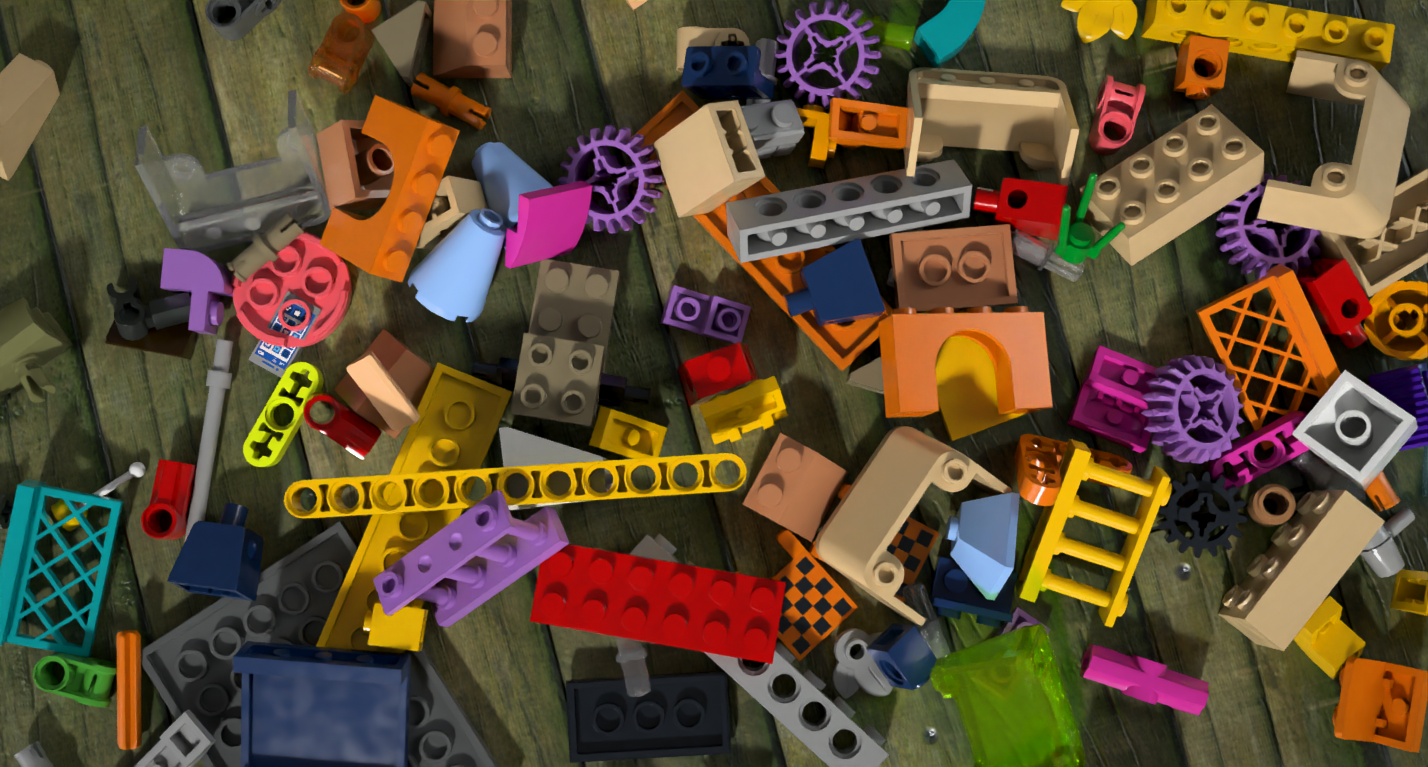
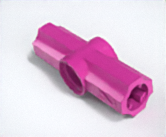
M1090 643L1082 658L1081 677L1120 689L1122 694L1156 705L1159 702L1171 708L1199 716L1202 709L1205 708L1209 696L1208 682L1169 670L1167 665L1134 654L1130 657L1118 653V651Z

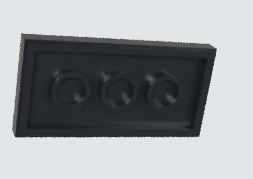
M725 671L566 680L570 763L731 754L727 673Z

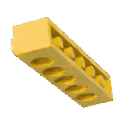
M1147 0L1141 37L1182 44L1190 35L1229 40V52L1294 63L1297 50L1365 61L1379 71L1390 63L1395 25L1252 0Z

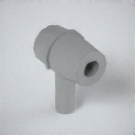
M1402 508L1384 523L1360 553L1378 577L1384 578L1394 575L1405 566L1393 538L1415 520L1413 512L1408 508Z

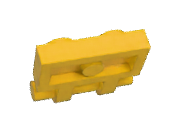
M775 376L764 380H755L742 389L729 394L717 395L711 398L709 402L699 405L715 445L729 439L731 443L742 439L741 434L762 426L765 430L775 426L774 421L788 416Z

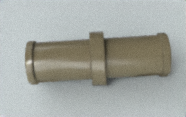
M289 212L286 213L280 221L263 235L260 233L256 234L252 238L253 243L227 263L230 271L235 270L234 275L241 282L245 283L250 276L268 261L275 262L280 257L279 252L299 235L305 233L304 228L297 224L298 221Z

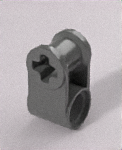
M209 0L205 9L206 18L221 37L226 40L236 41L245 37L265 16L272 13L282 0ZM236 12L231 22L221 23L225 14Z

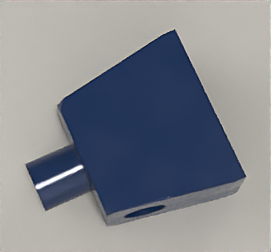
M860 238L845 244L801 269L800 277L804 287L783 294L791 317L812 310L818 326L877 317L885 311Z
M225 503L219 523L205 521L194 523L167 581L191 593L255 601L264 542L261 536L244 527L249 509L239 504Z

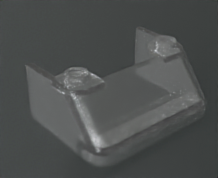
M296 90L288 91V127L284 128L277 136V150L280 156L206 174L201 163L195 157L188 154L178 153L163 157L147 125L139 127L135 168L175 243L181 249L203 253L252 241L256 234L260 233L263 235L288 212L298 221L297 224L303 228L323 223L329 218L331 213L317 138Z

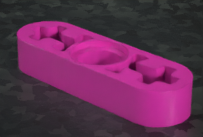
M1303 411L1290 412L1231 444L1232 449L1221 452L1220 458L1208 461L1207 471L1210 474V478L1214 480L1216 476L1224 471L1222 464L1229 462L1234 466L1232 468L1234 475L1227 478L1224 474H1221L1226 478L1223 487L1226 488L1234 484L1238 488L1306 452L1309 448L1293 436L1292 433L1296 429L1295 425L1301 423L1308 413ZM1277 433H1280L1282 436L1286 438L1284 439V441L1288 444L1287 448H1285L1282 441L1275 436ZM1263 440L1272 441L1274 444L1273 454L1266 460L1255 459V446ZM1243 452L1246 459L1253 464L1251 467L1248 468L1243 463L1244 460L1239 456L1240 453Z

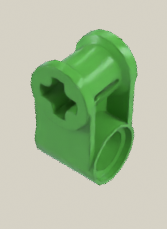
M60 652L41 658L33 668L34 683L45 692L68 697L79 703L94 707L106 708L111 704L112 699L108 696L115 674H117V663ZM55 662L60 663L64 667L65 676L62 681L57 680L53 675L52 668Z

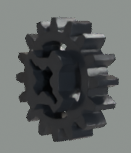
M1204 469L1198 479H1195L1190 471L1185 472L1186 481L1183 483L1172 478L1171 483L1175 489L1171 492L1165 506L1160 505L1158 513L1165 515V518L1157 521L1159 529L1170 528L1164 536L1165 540L1171 543L1178 539L1177 549L1182 554L1188 547H1192L1195 558H1200L1203 549H1208L1213 557L1217 556L1216 546L1220 544L1230 550L1232 545L1228 538L1231 535L1241 538L1243 534L1236 525L1237 523H1245L1248 520L1244 514L1238 512V509L1246 506L1245 500L1243 498L1233 499V496L1236 495L1239 489L1234 484L1224 488L1226 478L1223 475L1219 474L1212 481L1210 480L1209 472ZM1194 489L1191 497L1184 502L1178 501L1182 495ZM1212 490L1224 497L1228 508L1217 506L1213 503ZM1204 501V506L1211 514L1210 516H1203L1202 522L1198 526V521L1192 512L1199 511L1200 505H1203ZM1174 519L1188 523L1190 526V537L1183 534L1177 528ZM1224 526L1216 535L1209 537V533L1216 527Z

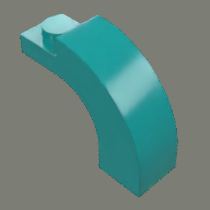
M948 0L946 7L939 14L918 27L913 40L933 68H940L963 49L981 18L986 0Z

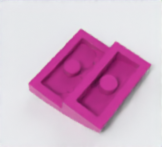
M578 181L519 194L518 225L509 227L506 231L505 266L511 269L572 253L582 235L587 220L592 185Z
M1099 345L1087 369L1067 424L1142 453L1147 449L1152 433L1144 429L1149 423V417L1141 414L1142 411L1148 409V402L1142 396L1151 393L1147 381L1156 378L1155 369L1158 368Z

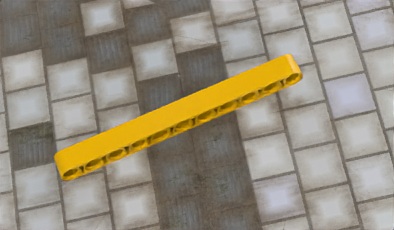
M718 453L297 481L290 485L285 492L284 503L288 512L297 518H327L472 508L496 490L502 491L507 506L729 492L739 488L746 479L747 470L745 463L737 455ZM723 461H732L739 467V478L733 484H722L716 478L715 470L718 464ZM688 463L697 469V481L690 487H680L674 480V471L680 464ZM641 466H649L655 472V483L647 490H639L632 481L634 471ZM599 469H607L613 476V485L607 492L599 493L591 485V477ZM563 471L570 477L571 486L568 492L558 496L551 491L549 482L553 474ZM517 474L525 476L529 484L528 491L520 498L513 497L508 490L509 480ZM474 477H480L486 485V493L477 501L472 500L466 491L468 482ZM436 479L443 485L444 493L441 500L437 503H431L426 498L425 487L430 481ZM392 482L398 484L401 489V498L394 506L387 504L383 496L384 489ZM350 485L354 486L359 493V500L353 508L346 507L342 501V493ZM307 488H311L317 497L316 504L310 511L305 510L300 502L301 495Z

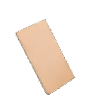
M367 351L347 366L348 373L392 430H401L420 420L419 412L373 351Z

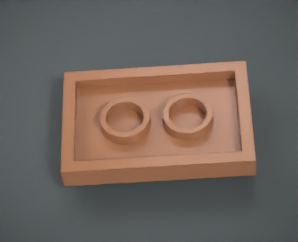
M1010 224L892 233L889 236L896 309L910 307L916 308V313L930 312L929 310L939 307H953L954 310L982 306L1015 305L1018 303Z

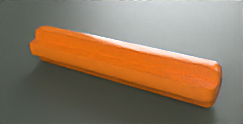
M124 630L116 635L117 744L120 749L129 750L139 748L142 744L141 635L137 630Z

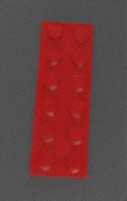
M568 544L540 563L530 622L773 664L786 581Z

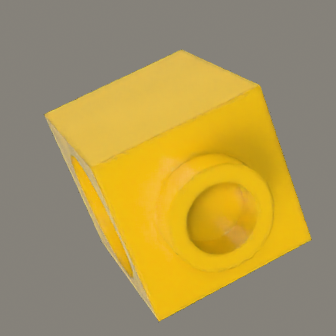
M374 603L373 611H366L363 635L369 636L368 645L422 651L428 610L402 607L389 616L385 615L381 603Z

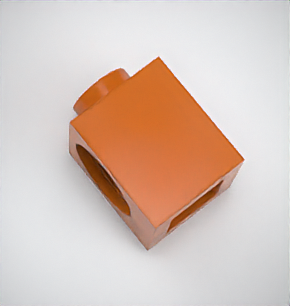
M1190 35L1179 46L1173 91L1183 92L1185 97L1189 99L1206 100L1221 90L1225 82L1230 41ZM1194 63H1200L1205 66L1208 77L1198 75L1194 69Z

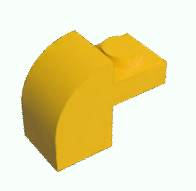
M1329 596L1316 609L1295 636L1294 641L1315 664L1334 680L1340 675V671L1349 656L1360 657L1363 654L1366 642L1340 620L1343 607Z

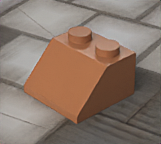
M434 0L433 77L512 78V1Z
M340 120L316 134L330 210L333 207L342 210H368L382 207L390 193L394 178L392 154L385 144L361 133L365 123L364 120Z
M780 433L742 505L812 542L849 472L816 451Z

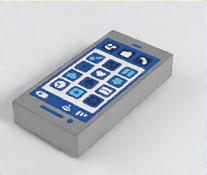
M287 291L267 328L305 340L322 310ZM299 299L309 306L312 317L305 329L290 331L280 323L278 318L279 309L288 300ZM299 304L289 306L284 313L285 322L290 326L300 325L306 317L304 307ZM259 340L248 360L282 378L286 369L297 362L305 347H278Z

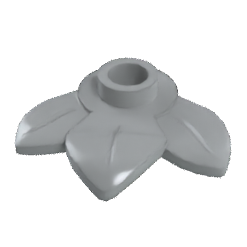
M851 628L845 630L837 637L834 644V654L838 661L832 672V681L835 689L843 698L851 697L859 687L866 693L877 697L888 696L891 693L893 687L866 650L883 632L868 635L861 629ZM854 644H860V651L856 655L851 656V647Z

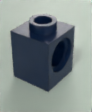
M892 623L866 648L892 687L909 690L917 689L927 683L930 679V673L940 664L915 625Z

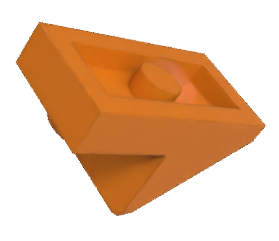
M833 97L830 99L828 139L848 150H855L862 145L900 150L906 147L908 108Z

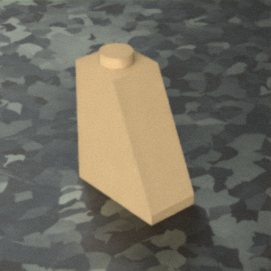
M21 53L0 73V177L7 181L16 172L60 96L53 69L41 60L34 61Z

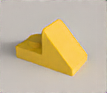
M601 406L589 445L632 459L659 457L667 427Z

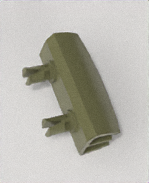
M24 297L17 299L0 310V400L22 384L28 393L29 399L32 402L38 403L45 401L41 388L52 394L56 391L55 386L50 382L42 368L74 345L48 311L42 313L38 307L30 309L28 301Z

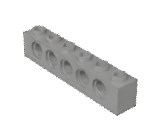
M953 159L916 166L914 177L906 176V169H900L727 202V236L740 263L850 242L858 238L865 239L966 219L970 216L972 184Z

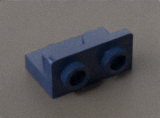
M697 46L686 49L681 85L701 99H772L774 84L763 76L761 70H759L761 49L757 46Z
M937 556L928 603L938 606L936 614L960 619L962 612L977 615L976 623L1000 628L1001 620L1012 623L1013 614H1010L1018 574L1011 573L995 600H989L983 596L955 560Z

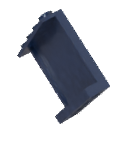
M247 641L233 656V672L242 673L241 767H407L411 654Z

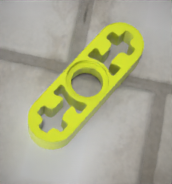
M296 362L286 369L244 442L243 454L251 465L256 467H272L282 459L305 419L303 415L305 400L311 394L320 392L323 387V375L316 366L306 362ZM309 371L308 379L312 381L309 388L301 387L296 397L304 399L302 404L300 405L294 399L284 397L286 391L292 394L296 392L299 382L295 380V376L298 373L305 374ZM287 403L294 411L293 420L286 426H279L273 417L274 410L280 404ZM266 425L273 431L283 433L284 435L281 439L273 436L270 440L268 448L272 450L271 456H262L259 459L260 451L255 446L258 442L265 443L271 435L270 432L264 431Z

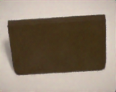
M114 319L106 336L105 344L191 360L197 332L188 330V321L156 330V327H152L145 337L131 341L124 339L120 335Z

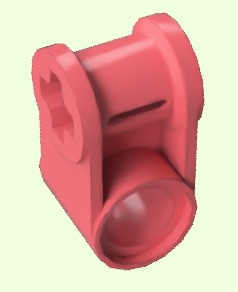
M1111 75L1104 77L1098 92L1095 106L1096 111L1089 133L1090 146L1096 153L1104 156L1113 155L1131 139L1137 115L1144 100L1145 85L1139 83L1135 87L1114 81ZM1104 127L1113 128L1118 134V140L1107 138L1103 131Z

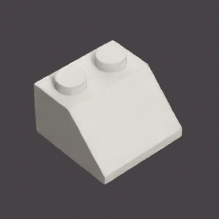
M1344 370L1293 431L1292 435L1330 467L1365 491L1417 430L1418 426L1414 416Z

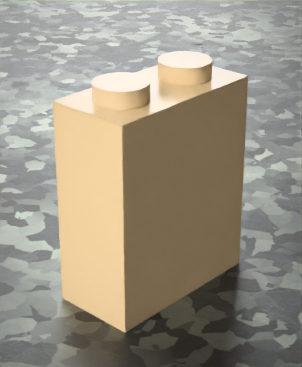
M738 100L704 105L653 143L679 218L709 213L765 177Z

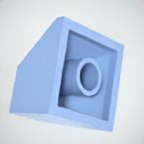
M1010 492L962 502L956 516L950 515L947 522L946 539L952 540L951 557L983 596L989 600H995L1014 569L1019 493Z

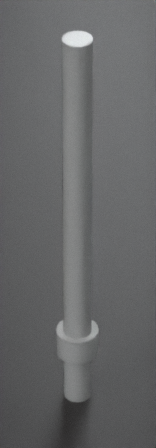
M217 339L213 368L208 370L205 386H209V393L185 541L193 524L197 521H205L225 391L230 389L232 373H228L233 348L232 341Z

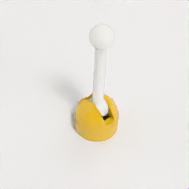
M141 462L132 463L129 471L93 494L105 496L131 478L142 477L146 471L144 464ZM63 499L51 506V510L58 522L72 514V511ZM74 501L79 509L86 505V503ZM88 509L82 512L86 518L88 516ZM74 517L61 526L68 532H71L81 524Z

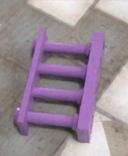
M496 490L373 578L385 615L391 616L412 600L417 599L431 603L439 626L450 627L569 544V540L556 509L545 506L525 521L512 518L502 491Z

